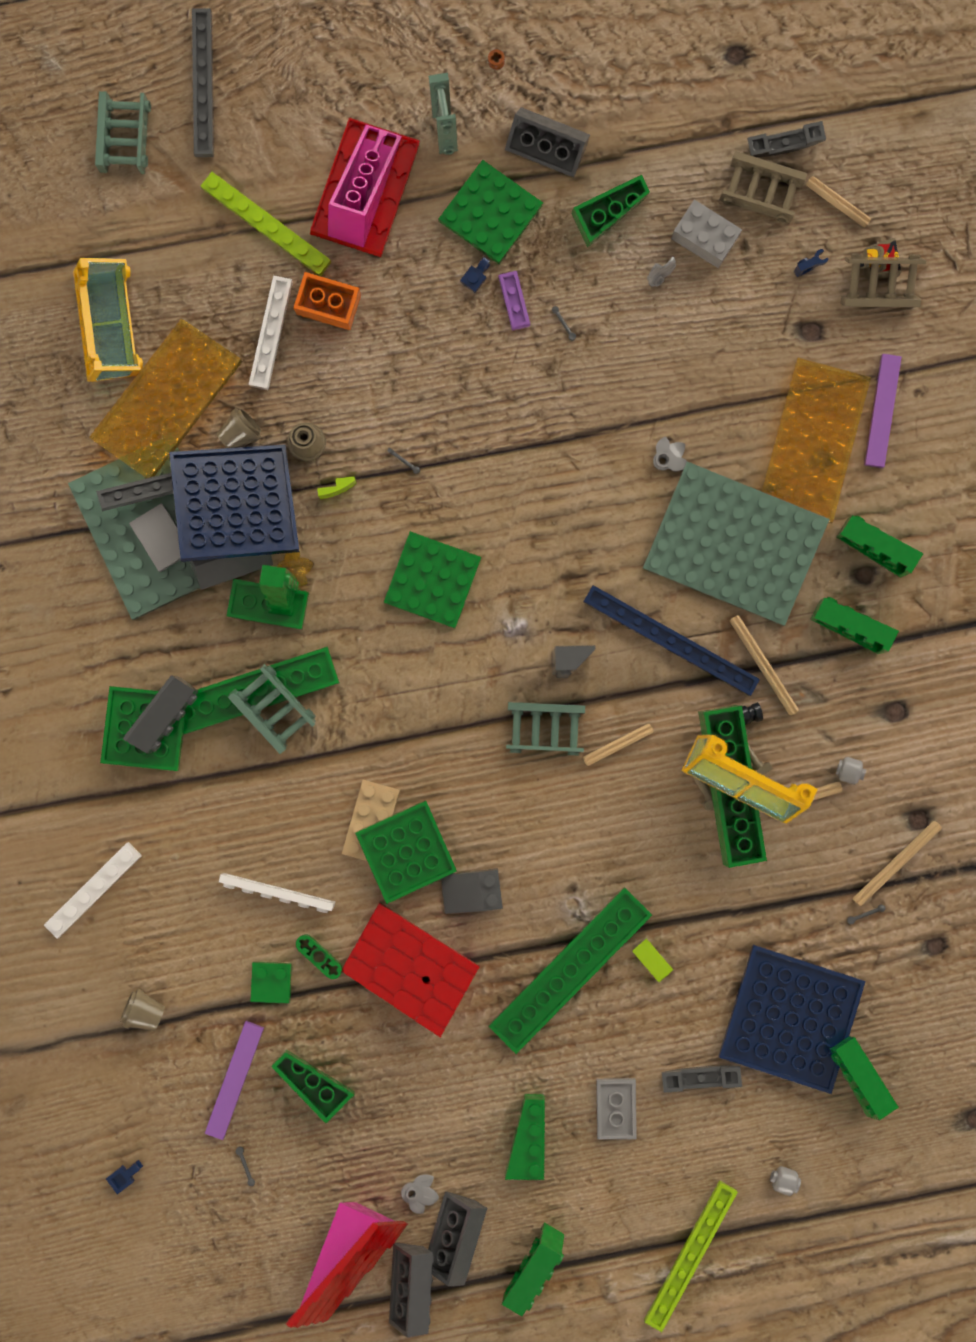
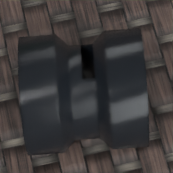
M758 702L753 703L750 707L742 706L745 725L750 724L752 721H763L762 709Z

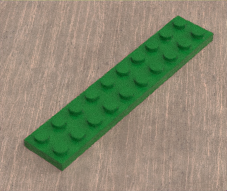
M328 647L270 665L276 671V677L295 698L340 683ZM258 669L197 689L199 692L196 694V701L191 706L188 705L186 707L183 735L242 716L243 713L232 703L228 695L234 689L238 692L243 691L261 676L263 672ZM268 679L250 694L246 701L251 706L257 705L276 687ZM281 693L265 708L288 700Z
M624 887L488 1027L517 1054L642 927L652 914Z

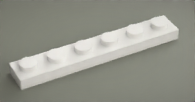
M273 275L249 380L250 387L264 390L269 389L292 288V279Z
M129 842L126 843L44 926L57 939L60 938L142 855Z
M226 873L221 874L219 882L224 883L223 887L230 889L239 887L242 888V892L253 894L254 891L259 892L261 897L272 899V896L280 898L279 901L284 903L294 901L300 907H317V911L328 913V910L332 911L335 906V901Z

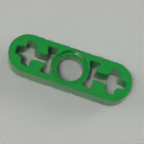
M303 934L296 940L297 950L326 977L337 979L341 975L343 968L341 963L312 936ZM302 939L305 941L306 939H308V945L311 948H313V946L315 945L317 948H315L309 955L307 952H309L310 949L306 946L302 948V942L300 940ZM321 951L324 953L325 958L322 962H317L314 959L315 952ZM328 958L331 960L328 963L330 966L334 967L336 965L338 967L336 970L338 974H330V968L327 965L325 968L322 967Z

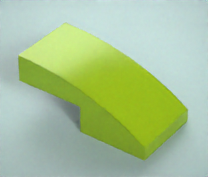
M355 477L336 478V486L317 488L318 497L325 499L346 492L357 484Z
M647 938L632 950L659 983L673 971L672 967Z

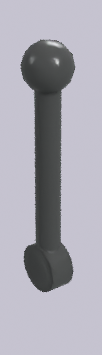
M557 306L552 307V312L557 315L569 334V340L574 341L576 334L572 333L559 313V308Z
M391 448L387 449V452L410 467L415 474L420 472L419 467L413 466Z
M881 904L878 908L861 915L849 916L847 922L854 924L856 920L879 911L884 912L886 908Z
M240 1146L236 1149V1154L240 1156L248 1178V1185L252 1187L255 1185V1180L252 1179L243 1155L244 1148Z

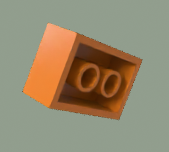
M304 272L293 308L296 315L351 330L361 298V292L358 287Z

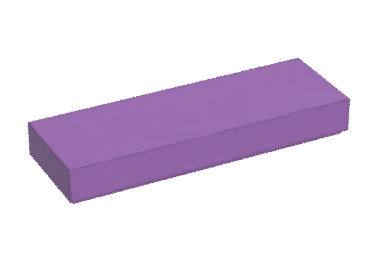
M517 270L498 275L512 331L529 327L530 321Z

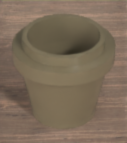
M236 408L230 412L231 416L216 433L226 448L244 447L253 441L257 442L261 438V429L243 409L238 410Z
M312 423L297 424L288 435V448L292 455L301 461H313L319 458L325 450V435L318 426ZM302 435L308 436L306 441L301 440Z
M142 990L132 991L120 1019V1022H123L122 1027L155 1031L165 1006L145 995Z

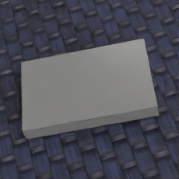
M162 503L129 523L159 572L164 571L181 560L177 526Z
M596 1079L597 1139H637L636 1079Z

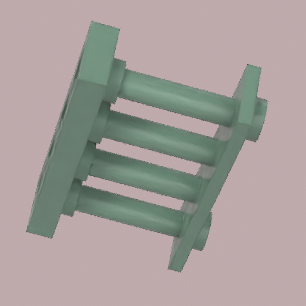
M447 72L428 77L432 116L436 118L439 154L450 155L458 151L456 115H451L450 87Z
M99 91L95 166L100 173H108V166L111 164L137 165L140 173L145 174V167H148L146 142L148 112H151V103L144 93H140V102L113 101L107 92ZM114 109L139 110V120H114L111 118V111ZM113 127L138 128V139L111 138L110 129ZM111 146L137 147V157L110 156L109 148Z
M263 664L260 668L263 672L261 676L243 691L238 692L234 689L229 693L228 698L276 751L281 754L286 750V740L307 722L313 727L316 722L314 719L316 716L309 708L306 710L276 677V671L270 665L267 667ZM269 679L276 688L257 705L251 706L246 701L248 700L247 697ZM282 693L289 703L269 720H264L260 716V711ZM295 708L302 717L282 734L279 733L277 735L273 730L274 725Z
M508 702V710L512 711L513 735L512 745H506V749H510V753H521V749L568 751L567 755L579 756V752H584V748H577L578 721L581 714H585L586 706ZM523 711H531V715H533L531 746L520 745L521 715H523ZM542 712H550V716H552L550 747L539 746L540 716H542ZM562 713H569V717H571L570 747H558L559 716Z

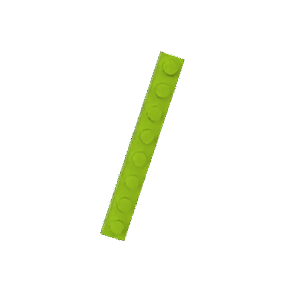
M211 172L201 184V188L318 276H321L332 263L328 257L214 172Z
M719 1180L645 1316L644 1322L663 1332L738 1193L736 1189Z

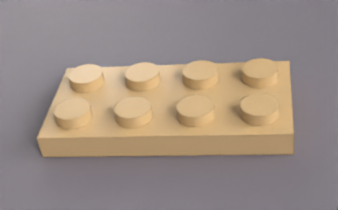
M362 780L343 847V855L367 861L355 832L392 816L400 789Z

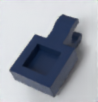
M818 250L814 257L809 260L808 258L800 260L794 270L796 277L798 278L814 270L817 266L825 265L829 259L821 260L819 258V255L823 254L824 250Z
M483 257L477 268L471 265L460 282L476 293L487 279L484 272L489 268L490 261Z
M139 1160L128 1169L122 1165L110 1174L106 1180L118 1195L135 1181L132 1176L143 1165Z

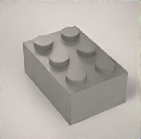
M693 200L675 228L671 239L719 269L739 238L742 229L698 201Z

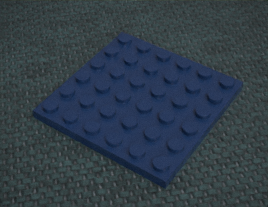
M285 444L169 452L181 562L299 552Z
M753 944L718 1055L719 1058L832 1094L840 1067L833 1061L830 1048L849 1037L866 981Z

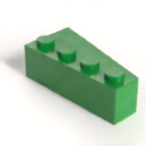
M642 175L573 208L571 214L587 248L647 198L650 191Z
M857 515L849 517L836 536L842 542L900 578L911 574L924 554L881 531L879 528L866 523L863 518Z
M262 565L259 586L262 594H264V600L267 601L266 606L269 613L292 616L295 593L299 591L300 583L287 568Z
M831 597L820 599L810 619L877 654L889 652L899 630L878 622L867 615L856 612L849 606L838 604V601Z
M847 1037L830 1048L833 1061L839 1065L843 1077L849 1083L867 1117L881 1120L899 1108L855 1037Z
M287 1049L271 1065L280 1077L325 1123L355 1095L353 1090Z
M544 1094L524 1095L505 1169V1180H544Z
M545 1222L541 1227V1237L534 1239L529 1256L525 1255L519 1268L521 1272L516 1271L503 1295L502 1305L521 1317L526 1310H531L534 1304L533 1299L536 1295L539 1296L541 1294L544 1282L551 1279L555 1265L559 1266L564 1257V1254H562L564 1234Z

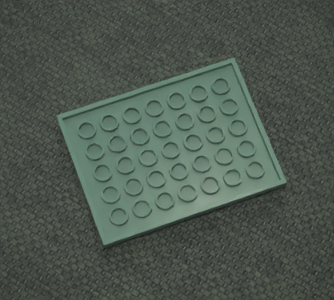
M172 435L166 436L68 483L132 620L200 589L189 561L181 562L180 560L164 571L159 572L129 524L162 503L177 526L174 494L102 511L96 491L171 473L169 452L180 451Z
M686 462L643 569L785 626L830 519Z

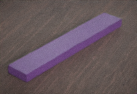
M884 353L881 355L865 455V466L885 467L902 356Z
M248 1021L245 1022L205 1134L221 1140L224 1139L264 1027Z

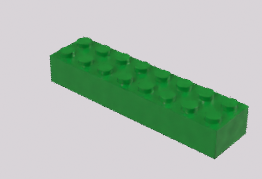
M733 705L698 711L702 735H715L724 740L727 745L725 756L752 769L742 706ZM710 786L723 865L731 868L767 861L759 811Z

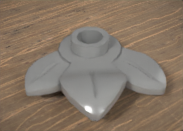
M672 257L664 266L655 263L647 277L648 284L651 287L660 286L664 282V278L674 271L676 267L675 258Z
M666 437L660 439L656 444L657 454L653 458L655 468L661 471L670 469L674 472L683 470L687 462L682 458L685 443L676 442L670 444ZM659 459H665L666 463L660 464Z
M419 1175L413 1182L405 1184L401 1190L403 1200L409 1204L410 1210L414 1213L423 1214L425 1205H432L439 1199L438 1194L430 1188L434 1179L432 1175ZM413 1190L414 1194L408 1196V1193Z

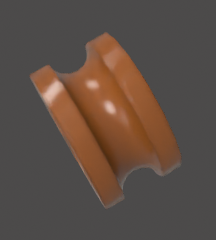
M492 50L488 55V64L492 69L499 70L505 64L504 53L501 50ZM495 56H498L499 62H495Z

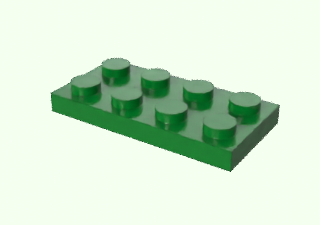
M233 579L226 616L303 630L309 592L299 590L298 593H295L292 616L273 614L268 612L267 601L264 600V594H262L259 583Z

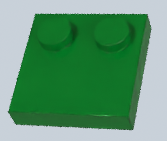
M253 962L250 1002L290 1003L292 963Z

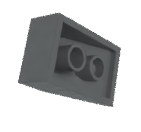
M498 868L453 873L441 879L445 914L503 909Z

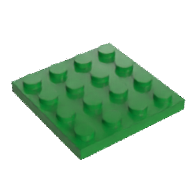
M482 159L438 221L497 264H500L541 209L543 202Z
M410 531L384 603L456 629L481 557Z
M109 686L100 763L179 771L185 715L180 721L176 720L172 726L174 727L173 731L167 737H163L160 741L162 744L156 752L145 753L126 742L123 737L159 691Z
M426 800L355 832L386 904L457 872Z

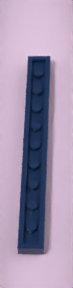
M592 585L583 603L748 696L752 695L760 681L759 678Z

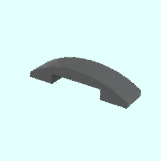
M823 121L805 124L801 129L770 136H767L765 133L748 137L747 141L751 156L768 157L816 145L825 141L826 135Z
M701 1066L662 1072L664 1093L681 1092L683 1089L742 1087L740 1066Z

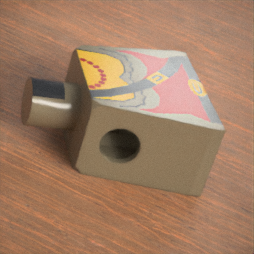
M892 238L866 247L862 252L863 257H899L896 239ZM860 263V270H864L866 279H870L871 264ZM879 264L878 279H889L891 264ZM900 264L898 265L897 278L902 273Z

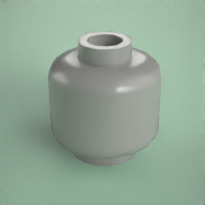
M850 757L840 760L836 771L839 780L853 785L857 784L859 779L863 780L866 769L863 768V762Z
M780 1166L776 1171H772L770 1182H772V1187L775 1191L792 1196L799 1191L801 1178H799L796 1171Z

